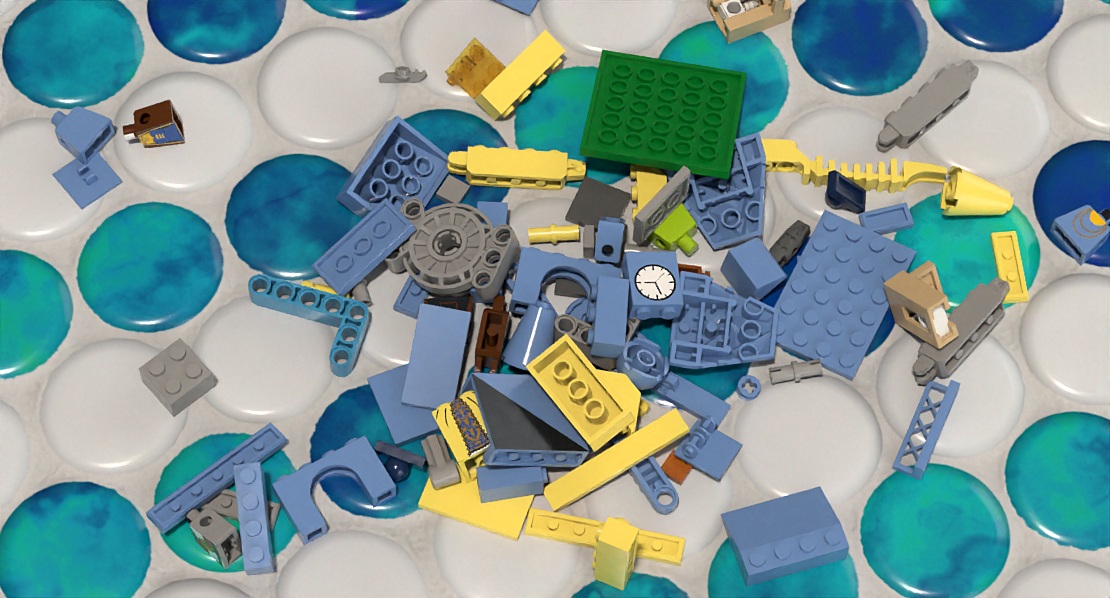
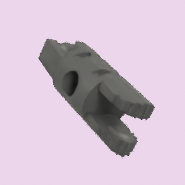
M797 220L784 231L769 250L781 268L801 248L810 233V226L800 220Z

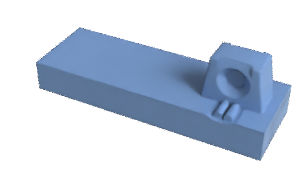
M668 370L661 382L651 388L652 393L700 420L708 415L713 416L716 419V429H718L731 407L730 404L674 374L670 370Z

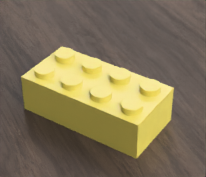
M567 333L526 366L531 375L594 452L635 420L629 408Z

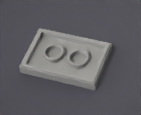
M683 166L635 216L632 240L638 245L642 244L688 196L691 170Z

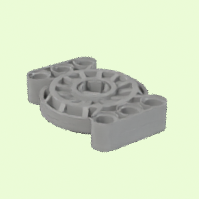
M410 198L403 203L400 212L417 230L384 259L389 270L398 273L406 269L416 284L432 293L443 295L456 294L474 286L480 298L485 300L494 298L498 294L519 249V241L512 227L507 224H501L494 228L485 214L467 204L448 203L426 210L421 200L417 198ZM455 245L459 247V249L454 247L451 251L444 253L449 246ZM499 260L497 263L492 264L493 261ZM413 272L419 273V277L416 276ZM484 282H489L487 285L481 286Z

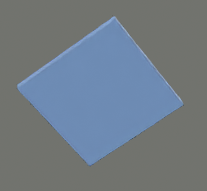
M99 153L87 165H83L76 158L52 174L81 210L123 183Z

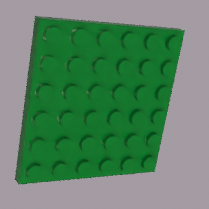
M602 50L579 155L679 171L685 166L691 170V174L729 179L747 73Z

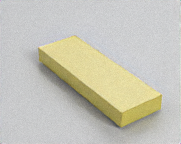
M1016 231L991 233L990 241L997 277L1007 281L1010 286L1009 292L1002 301L1003 304L1027 302L1029 296Z

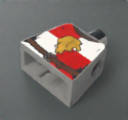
M206 508L202 513L197 509H193L187 514L185 520L190 524L189 527L196 542L223 568L228 569L242 555V544L236 528L211 508Z

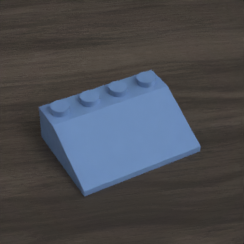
M397 115L385 123L335 199L362 218L385 198L399 211L403 203L410 198L421 200L424 207H426L448 173V155Z
M820 486L721 514L722 522L746 587L846 559L849 551V544L842 525Z

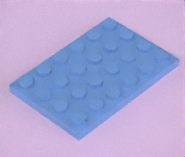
M824 210L774 307L779 310L775 346L808 361L820 358L823 368L853 381L890 307L883 283L902 270L907 272L917 251Z

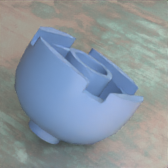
M638 337L634 338L633 341L625 342L622 355L616 359L617 373L627 375L638 390L653 388L663 380L669 370V361L666 355L663 358L659 352L661 348L648 339Z

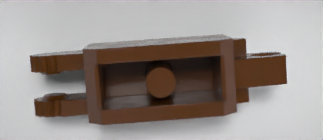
M496 295L492 309L486 308L483 310L475 348L474 373H482V367L491 368L489 374H497V370L501 367V357L504 352L509 327V311H504L505 297Z

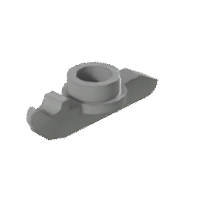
M399 66L395 68V72H386L379 76V82L415 83L421 81L426 76V71L419 72L418 69H415V72H410L409 67Z

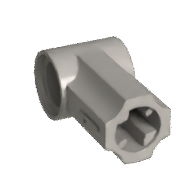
M433 434L422 440L421 446L428 463L427 469L433 488L437 489L460 482L456 464L453 459H450L443 436Z

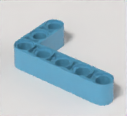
M257 274L250 278L248 289L253 304L339 328L329 355L330 368L332 373L338 377H346L351 374L369 327V310L365 303L263 274ZM258 288H264V289H266V290L263 291V292H256V291H255V290L258 289ZM281 295H289V296H290V297H288L287 299H281V298H279ZM308 301L314 302V304L310 306L304 305V303ZM331 308L339 309L337 312L328 311ZM354 315L363 316L361 319L352 318ZM346 337L355 338L353 341L350 342L344 340ZM338 359L347 360V362L343 364L336 363Z

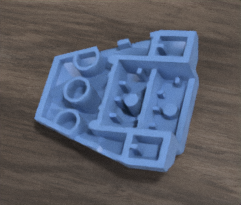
M759 132L735 139L736 144L734 145L729 179L691 174L688 196L682 203L714 250L763 235L766 154ZM665 169L668 180L678 172Z
M686 271L680 272L684 305L679 317L673 318L671 322L668 346L669 365L701 369L774 358L779 310L750 296L746 299L734 293V288L730 286L724 288L712 282L713 278L707 275Z

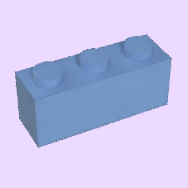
M599 275L596 285H591L589 299L594 300L593 307L590 306L588 322H592V329H588L586 344L590 345V355L617 359L622 355L626 337L629 279Z

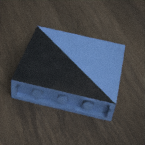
M471 373L463 385L462 392L474 391L489 437L490 445L482 456L485 465L579 467L589 453L586 441L532 375Z

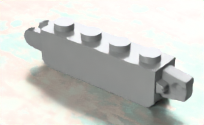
M968 60L958 67L953 63L949 68L941 69L931 83L926 82L923 84L918 94L913 98L909 96L902 103L900 109L896 112L894 110L885 117L884 128L882 132L880 131L878 141L876 142L878 151L886 153L895 145L902 149L910 147L968 98L972 85L971 81L978 74L979 68Z
M996 277L988 285L979 283L974 290L967 294L966 299L952 310L947 319L956 324L958 337L940 349L926 341L921 344L918 350L919 358L912 367L916 373L915 380L918 384L925 385L930 383L929 381L936 375L940 377L949 376L1005 315L1002 301L1010 290L1007 281Z

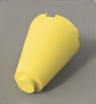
M952 166L947 174L951 176L949 183L944 182L941 192L940 208L945 209L942 212L943 215H1004L1006 211L1011 210L1013 197L1010 196L1008 190L961 167Z

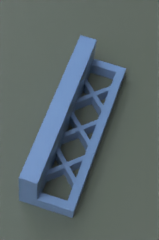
M932 380L929 381L930 383H927L892 469L921 481L961 383L951 380L948 387ZM933 389L945 394L943 400L933 404L928 395L930 390ZM931 411L934 421L923 425L919 417L920 414ZM922 432L925 443L914 447L910 438L911 435ZM913 454L916 460L914 469L900 464L902 457Z

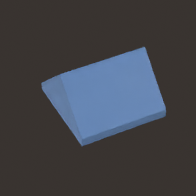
M758 237L728 250L720 268L738 295L746 299L750 296L758 301L787 277L786 273Z

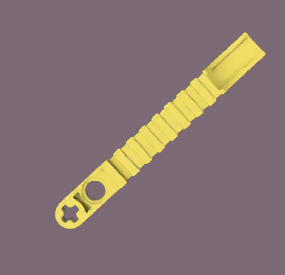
M761 139L766 154L765 172L799 173L802 176V185H808L810 179L814 183V187H820L821 184L827 187L828 172L835 170V160H829L828 168H823L822 156H816V161H810L797 149L795 141ZM891 158L888 175H885V162H878L876 174L872 173V164L866 163L864 173L860 172V164H853L852 172L848 171L847 163H841L840 171L838 172L866 191L876 189V192L888 190V193H895V191L904 192L907 187L919 182L944 184L947 168L927 163L903 161V170L900 171V176H897V159Z

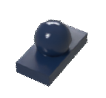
M836 170L828 172V185L825 192L827 203L836 208L846 206L857 214L865 212L866 190Z
M380 440L375 445V452L380 456L388 458L384 463V468L393 481L404 479L409 473L410 467L424 473L426 472L428 463L425 457Z

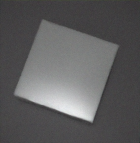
M448 175L436 192V198L447 204L462 203L470 191V186Z
M585 225L583 232L584 259H593L594 225Z

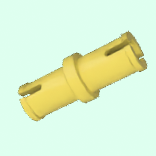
M551 224V227L528 228L529 244L537 242L557 244V241L579 240L578 224L566 226Z

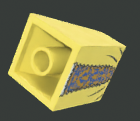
M467 391L460 398L450 403L441 404L432 412V415L466 482L470 483L477 479L476 468L490 466L485 465L482 457L489 447L490 441L474 391Z

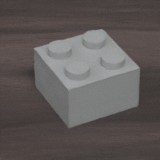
M181 338L139 368L142 382L173 417L215 387L210 370Z

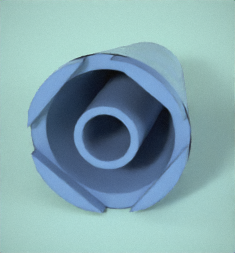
M537 299L536 303L529 304L502 353L501 360H504L509 365L528 371L526 366L553 345L555 310L550 308L551 303Z

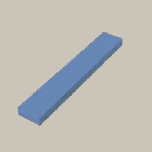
M270 422L146 512L147 518L163 534L185 519L191 510L199 509L235 482L233 465L254 462L262 463L287 445V438Z

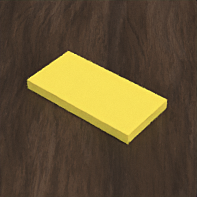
M458 465L456 467L460 482L434 489L430 477L428 478L418 503L419 508L518 541L535 495L481 503L477 479L467 483Z

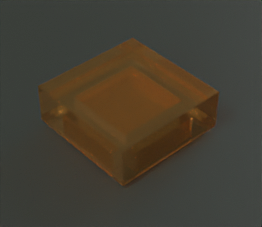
M673 449L661 468L668 479L681 486L694 466L673 454L675 450Z

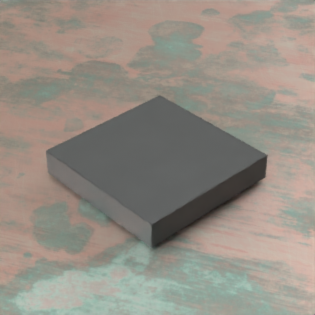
M585 176L565 216V220L578 224L581 227L594 225V232H597L601 216L622 217L631 194Z

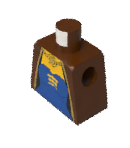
M171 100L135 110L133 113L134 124L123 126L125 140L139 138L144 148L185 143L183 122Z

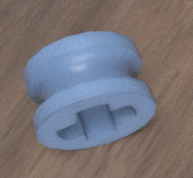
M746 375L739 380L736 392L741 399L751 401L758 396L761 384L756 377ZM746 383H749L750 387H755L752 393H748L747 389H743Z

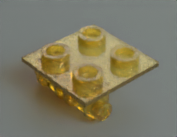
M474 37L445 71L448 74L446 81L451 86L459 85L475 99L506 66Z

